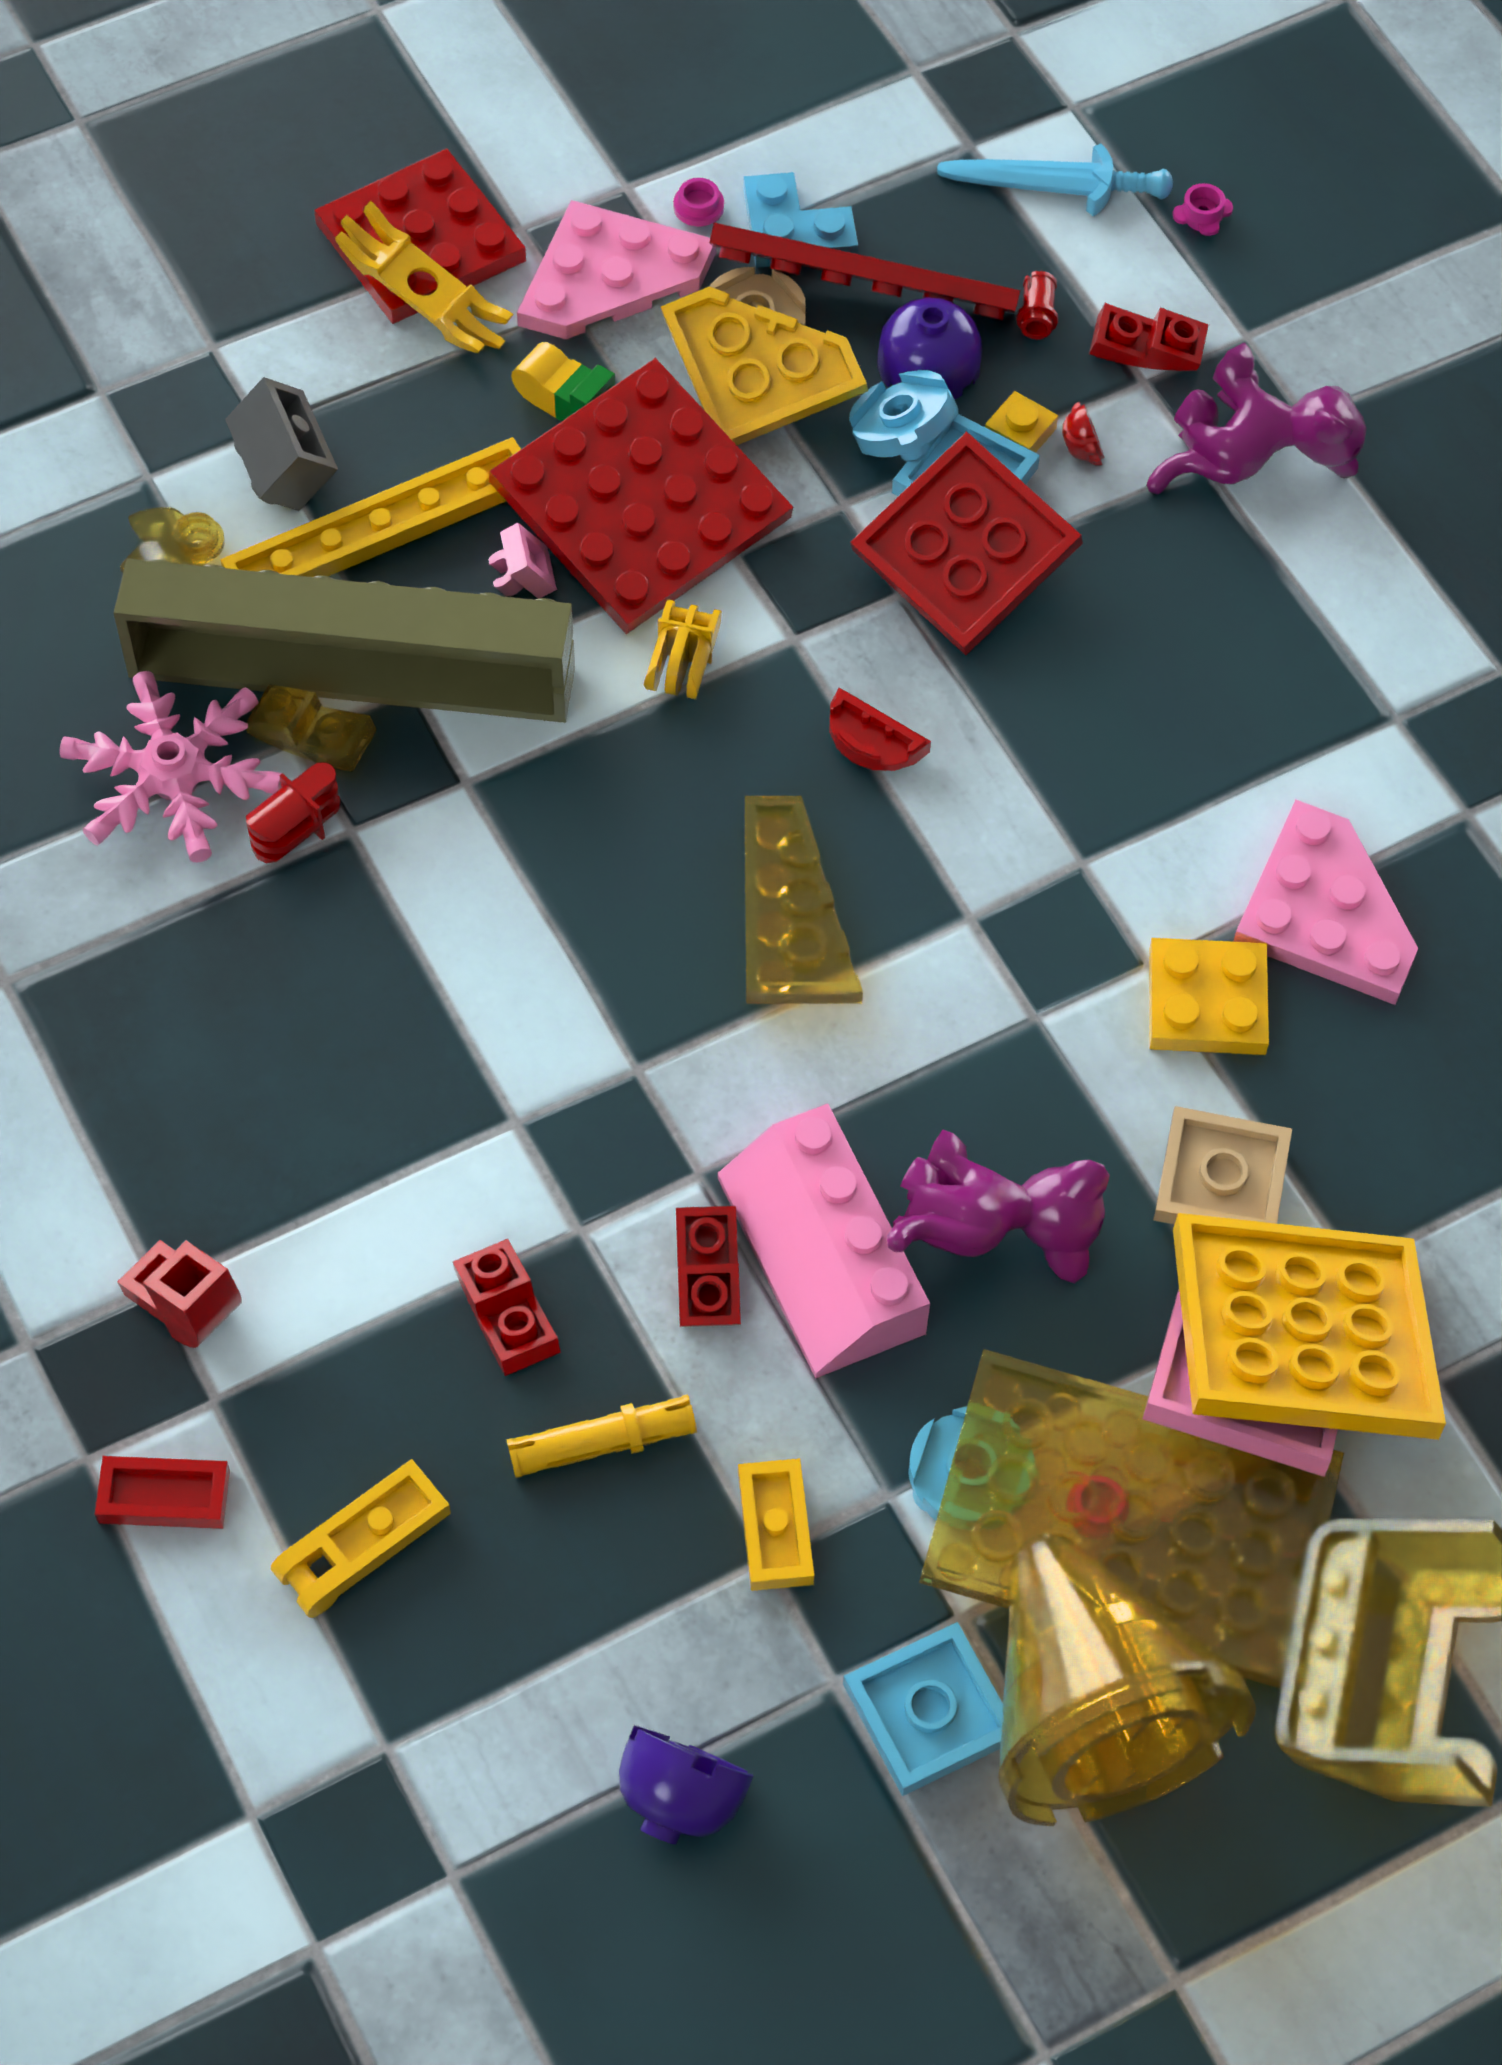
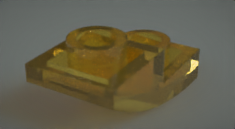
M272 684L268 685L259 700V704L254 708L246 722L248 724L247 733L267 744L312 762L328 763L336 769L349 772L354 771L377 731L370 715L323 707L315 692Z

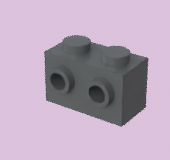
M263 377L225 419L234 439V447L241 456L252 481L251 487L259 499L268 504H277L300 511L338 470L306 395L301 389Z

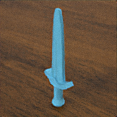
M1102 143L1093 147L1092 163L983 159L946 161L939 163L937 166L938 175L956 181L997 187L1087 196L1086 212L1092 216L1097 215L1106 206L1114 190H1117V192L1132 191V193L1146 192V194L1162 200L1170 195L1173 188L1172 175L1166 169L1145 174V172H1141V174L1137 172L1130 173V171L1115 172L1111 155Z

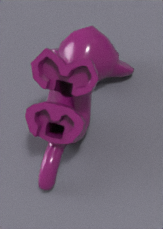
M1244 342L1228 350L1217 365L1213 376L1214 381L1222 388L1217 397L1235 411V414L1224 427L1217 426L1219 411L1214 399L1204 390H1193L1185 398L1174 417V421L1183 428L1178 436L1184 441L1189 450L1166 459L1156 467L1149 476L1146 487L1150 493L1159 495L1175 477L1191 472L1221 484L1234 485L1255 475L1275 452L1289 446H1295L1313 462L1326 466L1338 476L1349 478L1358 473L1359 464L1356 457L1364 446L1367 427L1362 414L1355 406L1350 394L1338 386H1325L1309 392L1292 407L1263 391L1258 386L1259 377L1254 370L1255 358L1251 349Z
M942 1130L935 1140L928 1159L917 1157L912 1162L900 1186L908 1190L907 1199L910 1200L909 1206L903 1217L899 1215L893 1221V1228L887 1235L888 1248L893 1252H903L912 1242L922 1240L933 1247L951 1254L976 1257L996 1248L1009 1231L1022 1229L1034 1244L1043 1249L1049 1267L1060 1279L1075 1284L1087 1274L1090 1261L1089 1247L1098 1237L1105 1219L1103 1193L1107 1188L1110 1175L1103 1164L1092 1160L1075 1161L1068 1166L1047 1168L1032 1175L1025 1183L1019 1185L984 1166L968 1160L967 1146L955 1134L946 1130Z

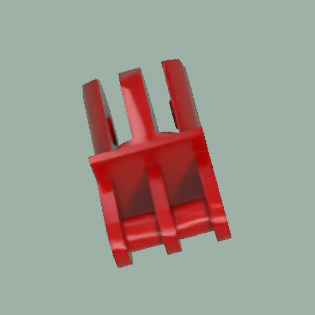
M324 762L316 763L293 781L283 773L280 774L281 788L245 816L251 849L258 860L264 863L277 862L313 833L321 840L325 839L323 823L334 816L341 806L338 796L336 772L332 765Z

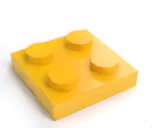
M1151 938L1149 947V1049L1266 1055L1269 1046L1267 943Z

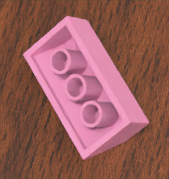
M828 1103L773 1124L718 1172L720 1185L730 1205L736 1206V1217L815 1379L926 1335L930 1302L904 1251L893 1252L888 1248L887 1235L892 1228Z

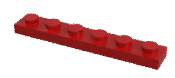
M715 222L713 223L709 241L713 247L721 248L719 258L749 264L751 255L771 259L770 269L800 276L803 266L821 270L820 280L837 285L851 287L852 278L873 282L871 291L887 296L901 298L903 289L924 293L923 298L946 299L954 303V300L974 304L972 314L996 320H1003L1005 311L1010 313L1016 312L1020 294L1018 289Z

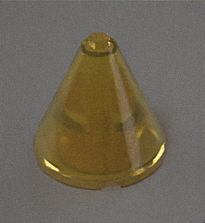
M1042 1533L1029 1538L1020 1546V1553L1012 1562L998 1774L999 1785L1009 1809L1017 1819L1033 1825L1054 1826L1057 1821L1052 1810L1078 1807L1086 1823L1147 1804L1192 1781L1224 1758L1217 1741L1232 1726H1234L1238 1737L1246 1735L1254 1721L1256 1705L1243 1676L1238 1670L1069 1538L1055 1537L1052 1533Z

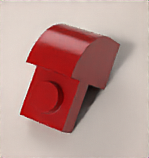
M159 1240L117 1281L127 1298L163 1322L172 1338L191 1348H197L242 1303L241 1294L228 1268L187 1240L176 1251Z

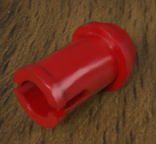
M1034 271L1031 274L1032 278L1027 275L1023 281V307L1019 309L1016 320L1017 325L1026 337L1043 339L1048 337L1058 324V314L1054 309L1057 281L1048 272Z

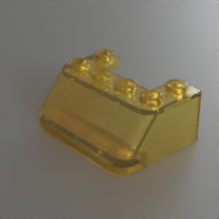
M1335 1519L1323 1524L1316 1530L1308 1544L1274 1730L1279 1748L1295 1764L1395 1802L1492 1807L1497 1778V1765L1494 1757L1480 1742L1468 1738L1441 1737V1730L1459 1622L1496 1623L1502 1621V1529L1495 1520Z

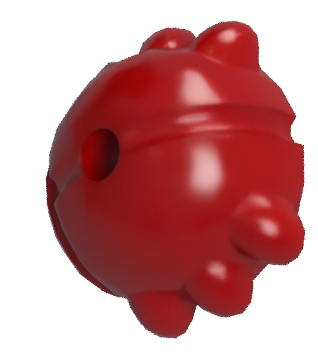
M1077 402L1073 405L1070 414L1063 423L1062 435L1069 453L1074 458L1089 461L1095 466L1103 465L1101 459L1105 457L1095 427L1086 406Z

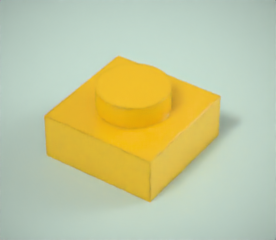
M1014 391L986 422L985 427L1036 453L1057 429L1059 415Z

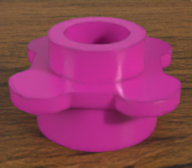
M1207 183L1196 184L1186 191L1184 203L1174 208L1173 218L1179 224H1188L1202 235L1212 236L1219 232V223L1222 219L1232 214L1233 204L1229 199L1225 198L1224 193L1218 187Z

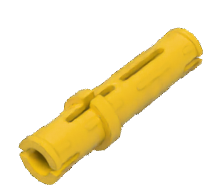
M686 1394L664 1402L634 1408L633 1403L620 1406L621 1412L604 1417L585 1420L532 1435L506 1439L515 1478L612 1452L630 1449L633 1454L644 1451L643 1445L672 1437L697 1433L689 1396Z

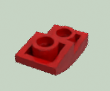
M1104 303L1097 317L1089 354L1105 360L1141 368L1170 371L1197 370L1201 364L1209 324L1161 307L1155 318L1150 319Z
M736 1206L676 1208L680 1327L741 1325Z
M508 1238L452 1261L471 1309L504 1376L561 1353L558 1337L534 1295L531 1279Z

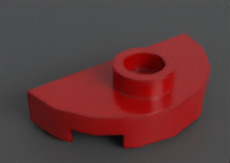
M840 687L838 688L830 703L829 733L837 750L852 763L870 770L896 771L915 765L930 753V740Z

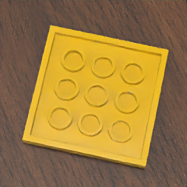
M1178 1213L1173 1227L1192 1412L1194 1415L1440 1439L1446 1425L1414 1238Z

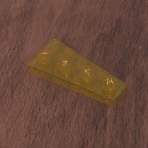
M745 796L746 1004H862L863 990L858 975H855L850 959L849 945L844 930H841L837 918L833 894L829 882L826 883L820 864V853L802 796Z

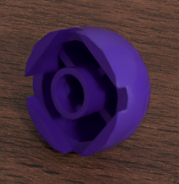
M926 297L912 300L898 308L883 326L877 359V368L881 379L889 388L891 383L895 385L902 382L899 376L901 373L917 370L933 371L942 376L954 400L963 395V388L970 385L972 381L974 385L979 378L982 355L981 336L973 319L959 305L940 298Z
M633 1725L619 1766L620 1791L627 1806L644 1818L640 1828L641 1831L676 1845L681 1834L705 1837L719 1832L735 1817L754 1777L752 1774H748V1771L702 1749L692 1745L688 1747L669 1740L670 1736L642 1726Z

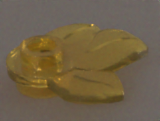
M157 507L138 511L128 517L132 529L143 541L127 557L129 559H162L170 563L204 566L217 558L225 545L222 527L205 513L192 512L184 515L172 507ZM127 558L120 565L122 573L124 572Z

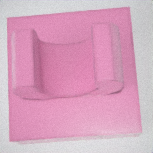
M519 523L501 531L503 550L495 552L488 560L489 564L501 574L507 573L493 581L494 587L505 596L515 595L524 587L538 599L557 590L548 547Z

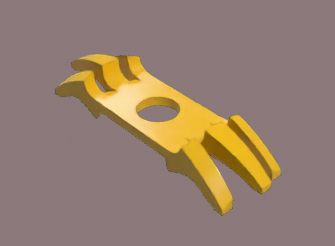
M370 201L365 206L364 213L383 243L373 238L349 216L346 215L341 220V225L349 237L341 231L335 237V241L354 266L363 275H371L434 324L442 332L446 341L474 353L482 351L485 345L497 349L502 347L505 340L485 327L475 317L493 323L507 324L512 318L513 313L486 301L472 285L465 286L412 244L408 234L393 227L373 202ZM414 272H427L435 278L438 286L437 290L431 295H418L410 289L407 281L408 277Z

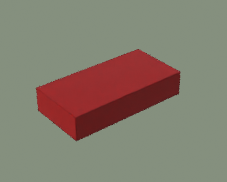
M102 1456L95 1507L98 1524L223 1529L230 1476L228 1462Z

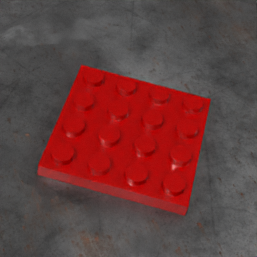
M656 357L489 471L490 484L626 635L662 610L667 600L675 601L792 517L794 508Z

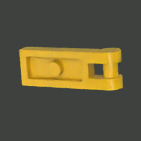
M411 1459L282 1552L273 1561L270 1570L283 1585L291 1584L299 1595L296 1601L309 1618H314L330 1608L339 1595L451 1514L450 1504L413 1459ZM324 1556L333 1568L318 1578L310 1567L315 1561Z

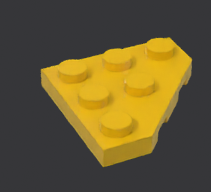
M710 286L661 306L663 317L702 408L736 445L868 392L866 380L847 337L828 330L826 333L799 324L796 318L758 305L757 308L732 299L728 293Z

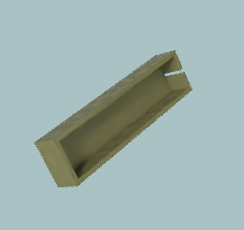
M127 558L113 613L129 678H133L139 672L150 671L154 674L156 681L233 689L246 687L253 691L566 723L575 672L574 640H572V603L556 602L548 598L532 600L503 597L489 592L480 594L454 592L438 587L414 588L395 586L381 581L365 583L336 580L328 576H296L280 574L271 570L257 572L228 569L214 564L198 566L170 563L162 559L139 560Z

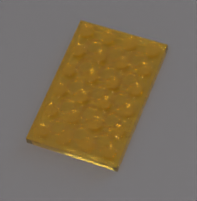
M983 1349L919 1583L1289 1691L1295 1682L1344 1452L1333 1449L1331 1462L1325 1477L1143 1420L1148 1400L1146 1395Z

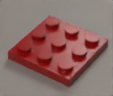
M447 148L314 210L317 226L392 324L418 312L371 275H363L335 241V237L341 231L349 237L341 225V220L347 215L373 238L383 243L364 213V208L370 201L377 206L393 227L410 236L412 244L467 287L469 285L475 286L526 261V247ZM414 272L407 279L410 289L418 295H431L438 287L435 278L427 272Z
M966 431L866 526L850 544L852 550L962 653L967 655L1083 544L1082 535Z

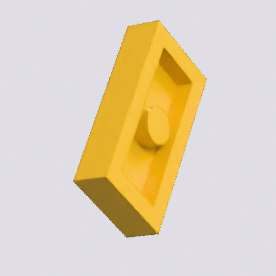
M800 1458L738 1464V1481L751 1591L814 1585V1568Z

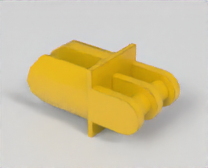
M666 601L662 617L658 618V638L643 683L645 689L657 691L664 665L669 655L665 693L678 696L688 664L692 662L688 674L686 695L687 698L696 699L706 664L712 663V652L721 624V610L714 609L713 613L709 614L699 612L697 605L691 604L689 609L675 607V601Z

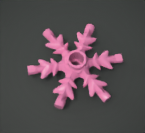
M142 671L137 673L132 680L141 703H130L126 708L131 714L144 722L134 726V728L143 734L151 736V740H148L146 748L133 750L124 736L119 747L102 732L94 734L95 743L66 736L61 741V758L88 760L87 764L83 767L84 773L98 772L113 766L111 777L119 775L128 768L134 769L139 776L136 785H119L114 787L122 795L105 798L94 804V808L104 811V813L83 828V833L89 841L98 846L120 823L126 833L131 832L136 821L138 808L148 815L150 811L149 798L158 794L166 800H172L163 814V818L175 815L168 831V839L172 841L183 834L189 859L192 862H203L212 855L203 829H215L218 825L213 818L198 809L208 806L209 803L202 798L192 796L197 784L202 781H210L219 795L225 784L239 798L247 800L250 797L248 788L259 789L270 794L277 792L281 788L279 775L282 773L254 771L260 764L258 758L246 759L230 765L232 755L225 756L215 763H211L205 758L204 753L207 746L221 747L228 745V742L221 736L236 734L248 728V724L238 720V718L250 712L259 704L257 697L251 690L246 687L242 688L224 708H221L217 700H212L207 709L205 723L194 717V734L189 737H183L178 732L173 733L171 731L180 718V714L169 716L175 701V694L172 692L167 693L160 698L154 674L150 671Z

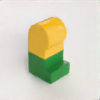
M547 342L539 343L511 374L512 382L522 397L561 422L615 385V373L599 364L591 370L574 359H568L560 349Z

